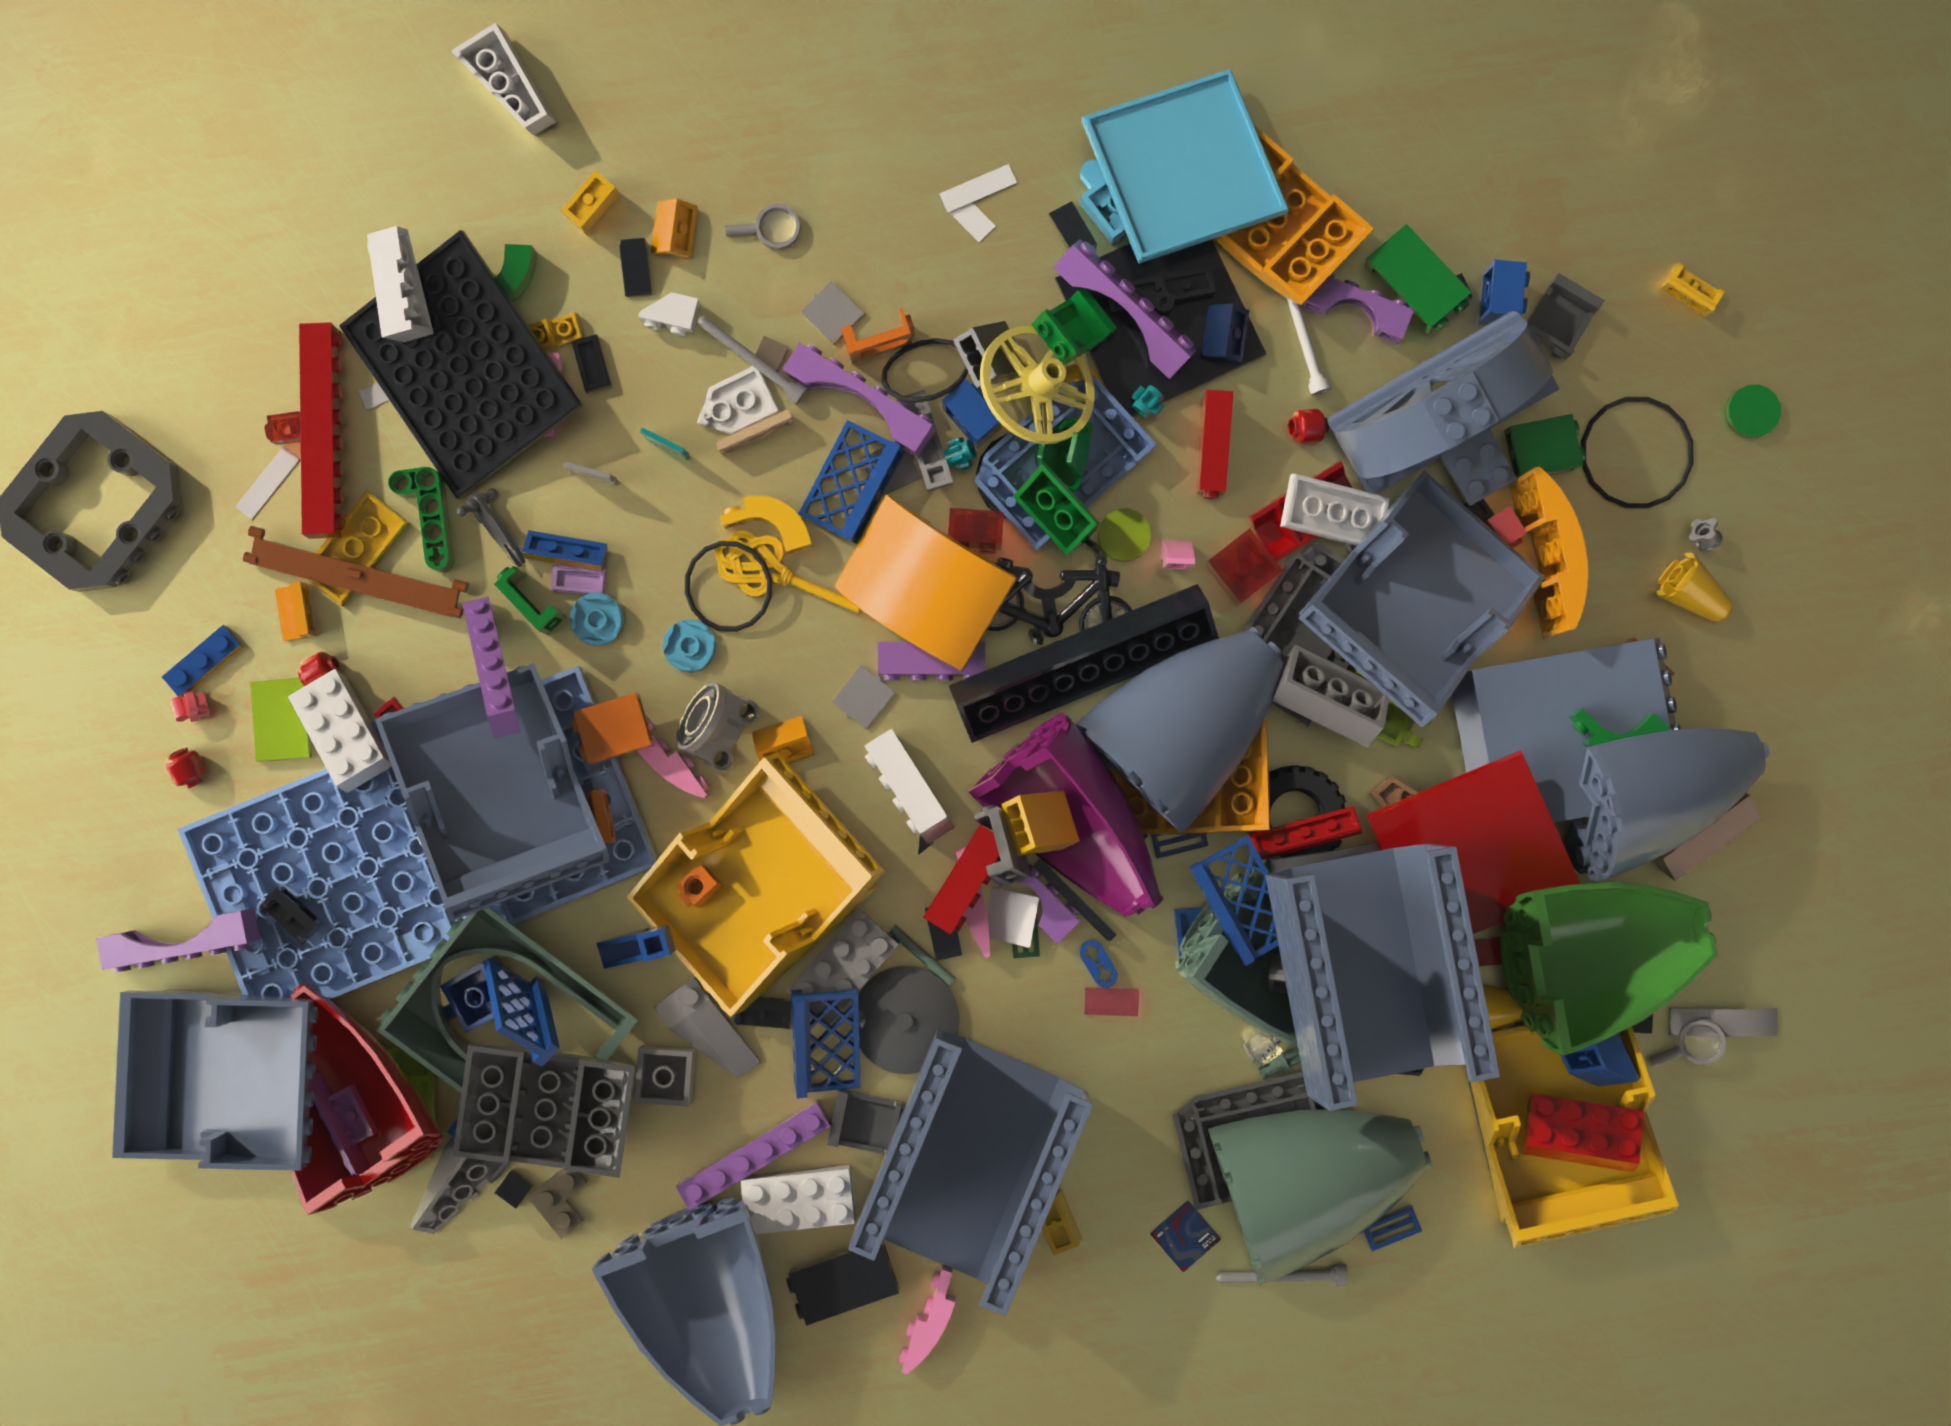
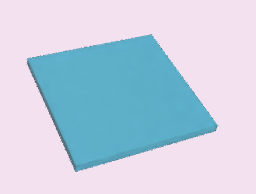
M1231 69L1082 117V124L1138 264L1286 215L1289 212Z

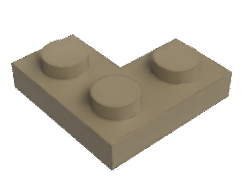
M564 1168L559 1170L527 1197L561 1239L584 1220L567 1199L588 1182L580 1172L564 1171Z

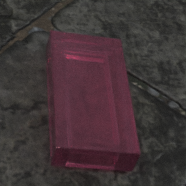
M1085 987L1084 1015L1138 1016L1139 989Z

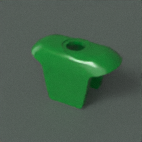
M1079 418L1065 420L1057 430L1052 429V434L1068 430L1076 424ZM1089 421L1079 432H1073L1072 437L1068 440L1055 444H1040L1037 454L1038 461L1041 464L1045 462L1072 492L1076 491L1081 484L1089 457L1093 432L1092 424Z

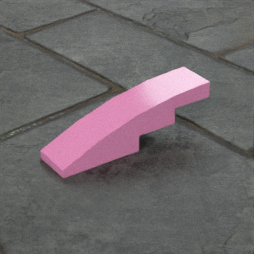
M965 847L955 852L958 859L963 853ZM980 887L977 893L981 897L973 909L969 906L967 907L963 916L967 918L966 922L984 957L987 958L990 956L989 925L984 897Z

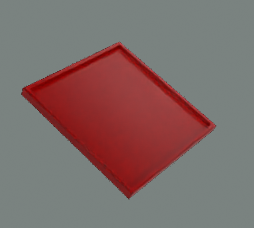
M1521 750L1367 814V819L1382 850L1427 843L1456 847L1473 934L1503 923L1508 906L1513 905L1516 902V897L1523 893L1564 885L1581 884Z

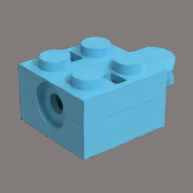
M1096 159L1088 160L1082 165L1080 170V180L1088 189L1087 192L1081 195L1080 206L1112 246L1127 234L1098 161Z

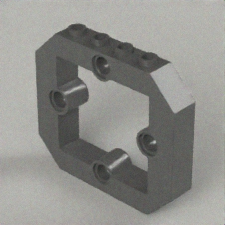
M104 411L64 415L1 494V537L69 590L82 592L117 587V585H121L126 581L129 576L128 571L132 566L139 563L145 557V550L148 546L161 537L162 529L167 522H171L178 515V508L182 505L178 466L115 417ZM89 435L110 450L108 464L112 470L125 476H135L139 473L156 486L131 520L123 522L118 526L116 539L92 568L75 556L77 542L73 536L54 530L46 533L25 517L49 485L59 486L67 481L69 469L66 464ZM129 455V464L126 467H122L123 458ZM54 465V473L48 477L47 470L50 466ZM137 530L138 537L135 541L131 542L130 534L132 531ZM61 539L63 546L59 551H56L55 545Z

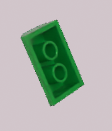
M1045 462L1038 467L1013 496L1067 556L1082 546L1098 529L1100 522Z

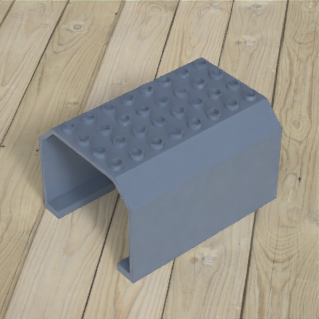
M1429 843L1396 847L1287 868L1265 875L1307 1096L1329 1111L1357 1106L1354 1082L1433 1066L1466 1065L1470 1082L1500 1077L1456 847Z
M937 1029L854 1228L848 1250L874 1261L883 1239L985 1283L987 1286L979 1305L1006 1316L1093 1106L1088 1091L1058 1076L970 1039Z

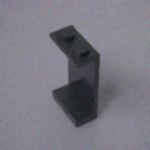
M884 1240L874 1261L850 1251L799 1270L796 1267L791 1268L789 1277L786 1278L790 1293H795L798 1303L795 1304L797 1315L800 1320L804 1319L806 1326L899 1294L900 1289Z

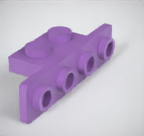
M315 1073L314 1079H311L310 1090H314V1103L318 1109L319 1117L330 1132L331 1140L337 1146L343 1158L345 1168L349 1170L352 1176H355L369 1169V1165L358 1143L379 1131L355 1084L332 1095L322 1073Z

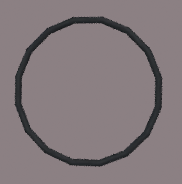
M1624 397L1605 405L1589 421L1581 440V446L1585 451L1583 468L1589 483L1606 500L1625 508H1651L1670 500L1685 485L1694 464L1693 439L1685 421L1669 405L1650 397ZM1624 402H1649L1666 409L1680 423L1688 441V465L1681 482L1667 496L1650 503H1626L1609 496L1594 481L1586 462V441L1593 424L1608 409Z

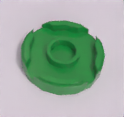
M1759 384L1747 385L1738 389L1729 398L1726 406V419L1728 423L1731 424L1737 434L1747 438H1759L1770 433L1778 425L1781 417V404L1776 394L1769 388Z

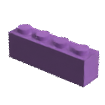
M878 642V675L884 676V680L898 681L900 676H910L912 681H925L926 676H937L938 681H952L953 676H964V679L985 671V642L979 643L963 671L936 658L911 642Z

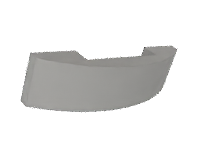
M925 390L905 396L921 397L926 396ZM904 401L910 406L909 410L914 414L918 415L921 412L933 420L928 401L917 403ZM933 420L931 424L933 425V427H934L935 430H936L935 423H934V420ZM936 430L919 458L917 457L928 492L953 485Z
M1669 1007L1670 1035H1679L1684 1024L1692 1019L1705 1018L1717 1023L1724 1031L1725 1037L1778 1036L1777 1008L1710 1009ZM1699 1025L1688 1030L1685 1036L1719 1035L1711 1027Z

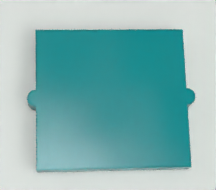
M642 427L640 433L646 440L688 460L689 452L683 447Z

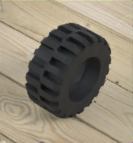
M1291 765L1269 771L1270 811L1278 797L1291 791L1302 792L1310 796L1317 804L1320 815L1345 809L1344 803H1346L1344 795L1340 794L1338 790L1340 787L1335 781L1332 782L1328 775L1322 771H1316L1312 767ZM1251 831V832H1246V833H1247V835L1249 836L1250 833H1254V832H1257V831ZM1337 840L1280 855V857L1285 858L1331 851L1339 848L1343 841Z

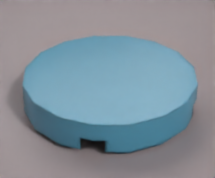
M601 592L588 593L579 598L573 605L569 617L573 632L576 633L581 641L594 646L605 645L614 640L621 632L624 623L623 610L618 601L609 594Z
M686 619L675 623L668 629L664 636L662 647L670 665L680 671L692 673L701 671L711 663L716 653L717 644L715 635L708 626L697 620Z

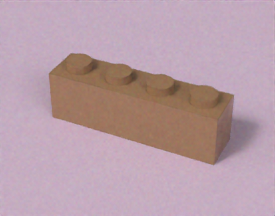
M1745 793L1716 823L1686 844L1656 858L1655 861L1659 869L1676 881L1721 847L1728 844L1736 836L1750 828L1761 819L1751 796Z

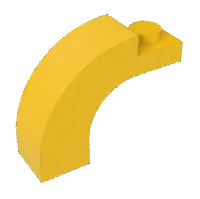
M757 495L743 497L745 508L740 509V506L730 507L724 510L725 514L719 515L722 526L725 529L757 520L774 525L781 534L787 554L813 547L810 534L803 520L789 505L778 499Z

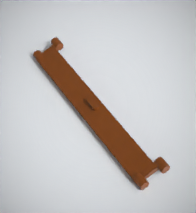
M255 526L249 527L248 536L254 537L252 552L244 553L243 562L459 619L462 617L463 608L457 607L460 591L467 592L468 582L455 579L452 589L265 540L263 539L265 529Z

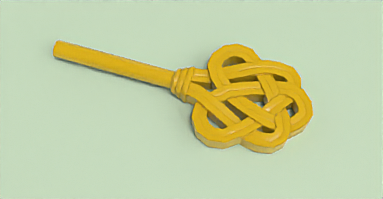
M740 529L733 532L730 538L721 540L736 541L752 549H757L766 559L764 561L768 569L774 568L781 574H770L772 583L783 586H795L855 613H859L860 608L845 596L798 577L787 566L782 565L784 549L782 543L776 537L769 535L756 537L751 532ZM741 539H744V540H747L748 542L744 543V542H742V541H740V540H741ZM765 545L773 546L775 554L773 555ZM721 546L715 548V557L719 563L717 570L721 578L729 583L738 584L742 592L750 597H761L767 593V579L761 564L751 553L738 547ZM729 548V553L724 555V551ZM746 555L752 562H741L740 557ZM727 569L733 571L734 574L729 573ZM759 571L760 574H744L743 572ZM748 584H761V586L752 588Z

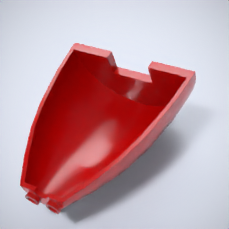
M305 983L296 987L291 997L285 998L314 1000V1006L318 1007L317 1023H313V1034L317 1036L316 1050L312 1051V1062H315L316 1065L315 1073H322L332 1095L355 1084L378 1131L380 1128V1137L378 1132L358 1143L369 1165V1169L352 1176L349 1170L345 1168L343 1158L337 1146L333 1144L331 1134L325 1123L320 1119L315 1103L313 1107H310L309 1118H313V1131L311 1135H308V1146L312 1147L311 1162L307 1163V1167L301 1171L290 1170L303 1208L307 1215L334 1208L338 1203L349 1198L352 1200L372 1192L371 1187L379 1186L385 1182L390 1183L430 1157L437 1150L436 1146L442 1144L443 1136L424 1101L393 1056L359 1022L335 1003L311 988L309 983Z

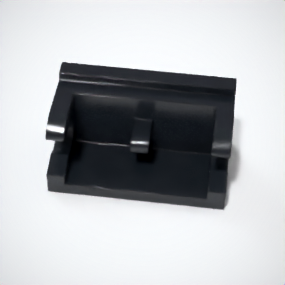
M284 886L276 887L260 905L263 911L274 918L301 945H304L324 923Z
M760 996L746 1010L735 1015L734 1023L736 1025L790 1029L791 999Z

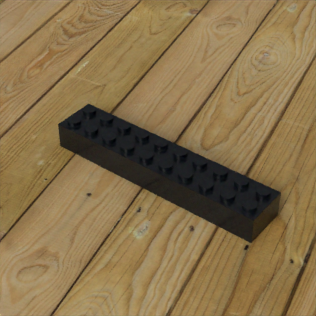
M1196 584L951 684L949 689L971 743L1137 676L1146 669L1177 653L1219 639L1209 602L1199 585Z

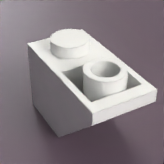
M672 292L640 311L638 317L642 323H645L644 326L649 329L660 330V327L671 329L670 333L685 337L686 333L694 335L701 303L698 298Z

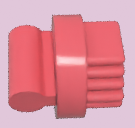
M192 691L186 692L184 697H174L171 699L174 715L178 722H183L186 719H189L190 722L199 721L201 717L209 716L204 692L195 694Z

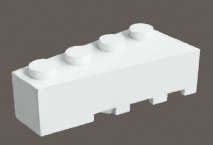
M494 23L451 50L530 133L536 135L556 122L510 38L498 24Z
M892 729L865 745L869 753L865 755V758L872 769L878 767L882 773V776L879 777L880 782L886 791L892 789L896 795L893 802L900 813L906 811L910 820L906 823L914 835L920 833L927 844H930L955 828Z

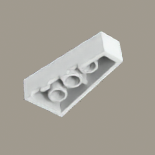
M395 226L367 234V248L371 258L382 337L407 342L434 334L408 230Z

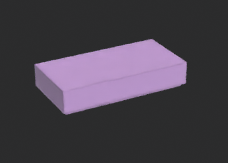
M553 564L550 591L584 595L594 592L605 593L607 569L596 571Z

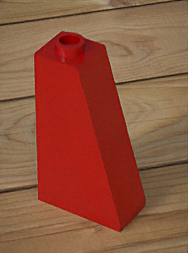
M1206 390L1201 399L1197 494H1203L1205 499H1219V495H1224L1226 492L1234 391Z

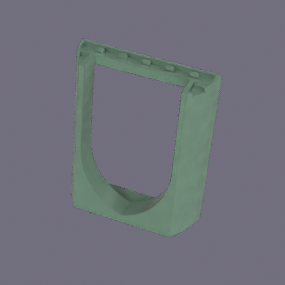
M487 907L467 915L465 919L461 917L446 933L450 937L447 941L443 938L429 956L433 960L430 962L426 959L412 977L416 982L409 981L395 999L399 1003L394 1010L388 1007L378 1021L382 1025L377 1031L461 1093L468 1046L457 1036L447 1020L441 1001L440 985L444 965L458 958L474 954H498L511 957L529 965L611 1026L614 1031L593 1056L594 1058L607 1060L637 1023L638 1019L492 908Z

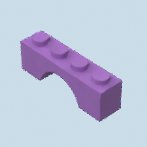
M1333 274L1303 305H1300L1321 315H1325L1330 309L1342 304L1358 306L1370 317L1373 325V335L1395 344H1399L1402 341L1414 312L1404 301L1397 299L1394 301L1384 298V294L1376 290H1369L1368 292L1360 289L1359 285L1353 281L1345 280L1343 282L1335 279Z
M1029 864L1032 878L1018 883L1029 886L1037 893L1042 908L1038 925L1058 944L1080 922L1076 918L1079 912L1069 902L1063 905L1057 899L1060 893L1050 883L1044 886L1038 880L1041 874ZM994 880L1000 887L1004 885Z

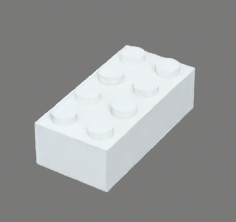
M333 669L288 696L338 788L348 793L392 767L386 749L347 678L339 671Z
M851 1164L754 1174L741 1180L742 1201L748 1210L756 1234L855 1223L856 1213Z

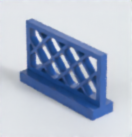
M847 420L798 514L857 545L905 450L900 445ZM850 429H853L860 433L862 442L848 447L846 437ZM865 436L871 439L866 441ZM876 442L885 445L880 456L871 458L867 445ZM864 447L867 460L853 464L850 451ZM846 453L850 466L836 470L834 465L836 456ZM869 464L871 470L869 479L859 482L855 469ZM852 471L855 484L841 488L838 475ZM834 476L837 490L824 494L821 486L823 481ZM857 488L859 495L857 502L846 505L843 492ZM839 494L843 507L829 512L826 498ZM822 501L824 514L814 517L807 513L812 503ZM844 512L847 521L842 530L833 526L831 516ZM827 518L828 523L822 521L821 519Z
M1248 835L1201 862H1196L1189 866L1192 875L1242 964L1247 966L1254 962L1255 958L1279 945L1278 939L1271 941L1272 936L1277 937V934L1273 932L1275 927L1274 918H1272L1269 931L1255 927L1259 912L1273 915V912L1260 909L1264 893L1269 894V891L1265 890L1267 885L1265 875L1269 874ZM1244 844L1247 845L1251 853L1248 864L1233 860L1236 849ZM1230 853L1229 859L1223 857ZM1218 859L1228 862L1224 878L1213 875L1208 865ZM1253 859L1257 863L1258 867L1252 866ZM1232 863L1247 867L1242 883L1228 879ZM1251 869L1261 871L1264 879L1261 888L1247 885ZM1216 879L1222 881L1221 888L1217 883ZM1227 882L1241 886L1237 902L1226 899L1224 890ZM1245 887L1260 891L1256 907L1241 903ZM1230 904L1236 905L1234 912H1233V910H1232ZM1240 906L1254 910L1250 926L1238 921L1237 915ZM1243 928L1249 929L1248 935H1246ZM1253 930L1268 934L1265 945L1257 950L1253 948L1250 942Z
M488 958L483 963L496 1032L530 1050L533 1062L542 1067L560 1049L545 981L535 976L529 982Z
M802 989L791 990L793 1071L796 1098H807V1093L860 1088L858 990L803 994ZM841 999H852V1005L845 1012L835 1006ZM821 1001L826 1006L818 1014H815L810 1010L809 1002ZM832 1009L840 1017L832 1025H829L822 1018ZM845 1020L853 1026V1029L846 1036L836 1030ZM817 1023L827 1029L818 1039L810 1033V1030ZM831 1034H834L840 1041L830 1049L823 1042ZM845 1044L853 1049V1053L846 1060L837 1054ZM818 1046L827 1052L819 1062L811 1057V1053ZM833 1057L841 1065L833 1072H830L824 1065ZM847 1068L853 1072L854 1080L842 1081L837 1076ZM819 1070L828 1076L822 1083H812L811 1078Z

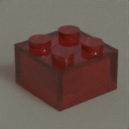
M950 508L948 535L967 548L980 549V553L996 554V550H1001L1004 512Z
M1250 528L1205 563V566L1237 606L1283 571Z

